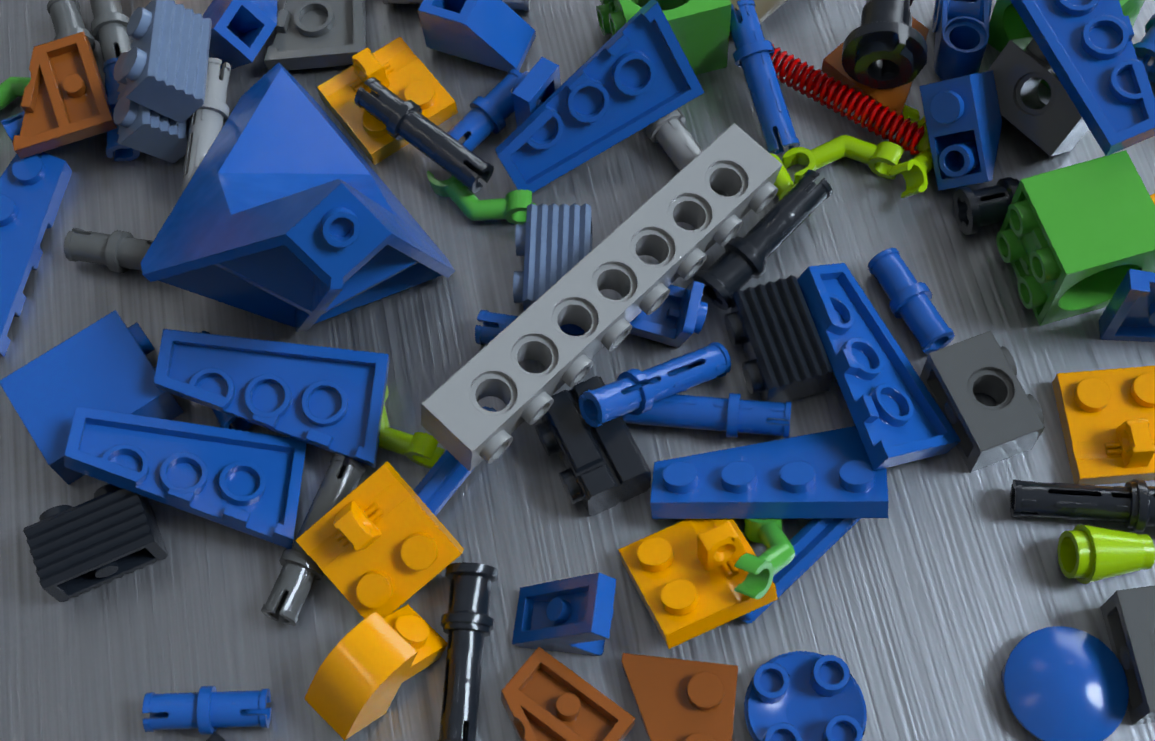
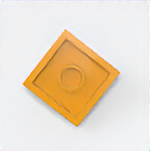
M401 37L396 38L371 53L368 47L352 56V66L317 87L321 100L374 165L405 147L409 142L405 139L396 140L388 134L385 124L364 108H360L355 104V95L360 86L368 93L371 92V89L364 84L367 79L375 77L382 85L402 100L414 101L422 109V115L437 126L458 113L455 100Z
M1155 366L1057 373L1052 381L1074 484L1102 485L1131 482L1133 479L1155 480Z
M388 461L295 540L364 619L374 612H377L382 618L393 613L464 551L459 542Z
M685 519L618 549L623 566L669 649L778 600L776 586L773 581L768 592L761 599H754L734 591L739 584L744 582L748 575L747 571L735 567L736 562L746 553L756 556L734 519Z

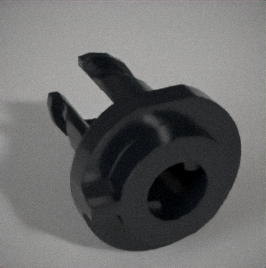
M866 0L861 15V26L853 30L846 37L842 48V66L852 79L870 88L893 89L912 82L927 63L928 47L924 37L916 29L912 28V16L909 7L912 5L913 0Z

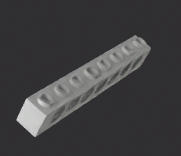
M733 123L421 403V425L470 472L482 460H485L488 464L494 462L512 443L513 437L510 435L524 421L529 425L536 423L552 406L554 399L551 396L565 383L570 388L578 384L592 368L594 362L591 359L602 348L606 347L609 351L615 349L630 333L633 327L630 324L632 320L642 311L647 315L656 311L670 293L668 287L677 278L682 277L685 281L691 278L707 259L705 252L716 242L721 247L726 245L743 225L741 219L751 209L758 214L772 201L778 192V188L774 183L783 164ZM713 190H722L730 196H721ZM676 222L688 223L696 230L683 229ZM638 256H652L660 264H647L640 260ZM612 289L620 293L623 298L611 300L604 297L599 291ZM574 324L581 327L585 334L571 336L564 333L560 326ZM525 360H536L541 362L546 367V370L541 373H530L522 369L519 364ZM494 396L500 398L506 404V407L496 412L487 411L478 404V401L484 397Z

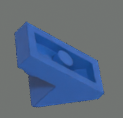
M598 572L520 587L512 645L530 649L541 647L547 651L590 656L602 655L605 639L610 637L617 579Z

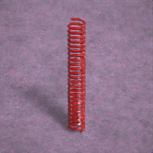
M772 44L775 53L771 59L773 60L777 78L782 84L786 83L787 87H793L794 91L799 90L802 95L806 94L807 98H813L814 102L820 101L822 106L826 105L828 109H833L834 113L840 112L841 117L847 116L849 121L854 120L855 124H861V127L868 128L869 132L874 131L876 136L882 135L883 140L889 139V142L903 147L904 151L910 150L911 155L919 153L918 150L914 151V147L923 137L925 126L918 128V122L911 124L910 118L904 120L903 114L897 116L896 110L890 112L889 106L883 108V104H876L875 99L869 101L868 95L862 97V92L855 93L854 87L848 90V84L842 85L841 80L835 82L834 76L828 78L827 73L821 74V70H815L814 65L808 67L807 62L801 63L800 58L795 59L793 54L788 56L787 51L781 52L780 47L775 48L774 44Z

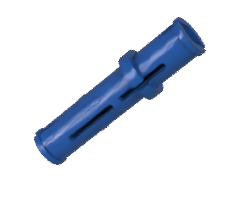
M754 0L737 1L739 10L735 11L734 5L732 4L730 32L736 48L732 55L737 67H742L767 145V151L775 155H781L786 153L784 147L788 146V149L799 147L800 142L796 137L771 59L775 53L772 42L764 38Z
M712 342L706 347L673 358L644 371L639 369L625 371L619 374L617 381L583 392L579 397L581 415L587 424L595 428L601 426L602 423L627 413L638 416L651 410L657 401L684 392L714 378L725 376L731 370L730 355L722 344Z
M729 393V398L675 394L655 402L651 410L638 416L627 413L622 415V418L626 424L726 431V437L737 438L738 433L774 435L789 438L791 402L742 400L741 394Z

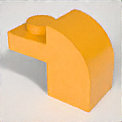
M408 604L385 618L374 612L356 625L332 649L317 670L304 699L345 741L386 714L400 685L439 660L448 643Z

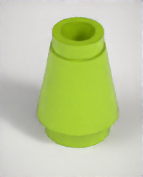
M1079 524L1072 531H1064L1058 541L1057 554L1062 573L1069 579L1076 578L1082 584L1140 570H1148L1152 568L1155 561L1154 543L1147 534H1136Z

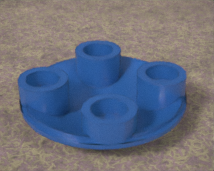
M1053 626L1032 632L1014 647L1001 672V681L1010 710L1017 721L1030 734L1035 736L1038 741H1103L1118 728L1127 710L1129 699L1128 682L1118 658L1101 640L1076 628Z
M795 651L779 655L762 664L756 670L745 695V721L753 741H861L865 732L867 710L862 691L850 674L847 664L841 658L834 655L824 656L807 651Z

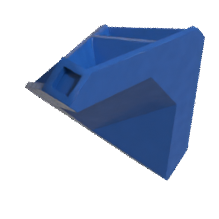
M279 62L241 96L141 261L142 275L150 282L158 280L295 327L296 332H307L313 324L443 275L449 278L455 272L447 257L315 99Z

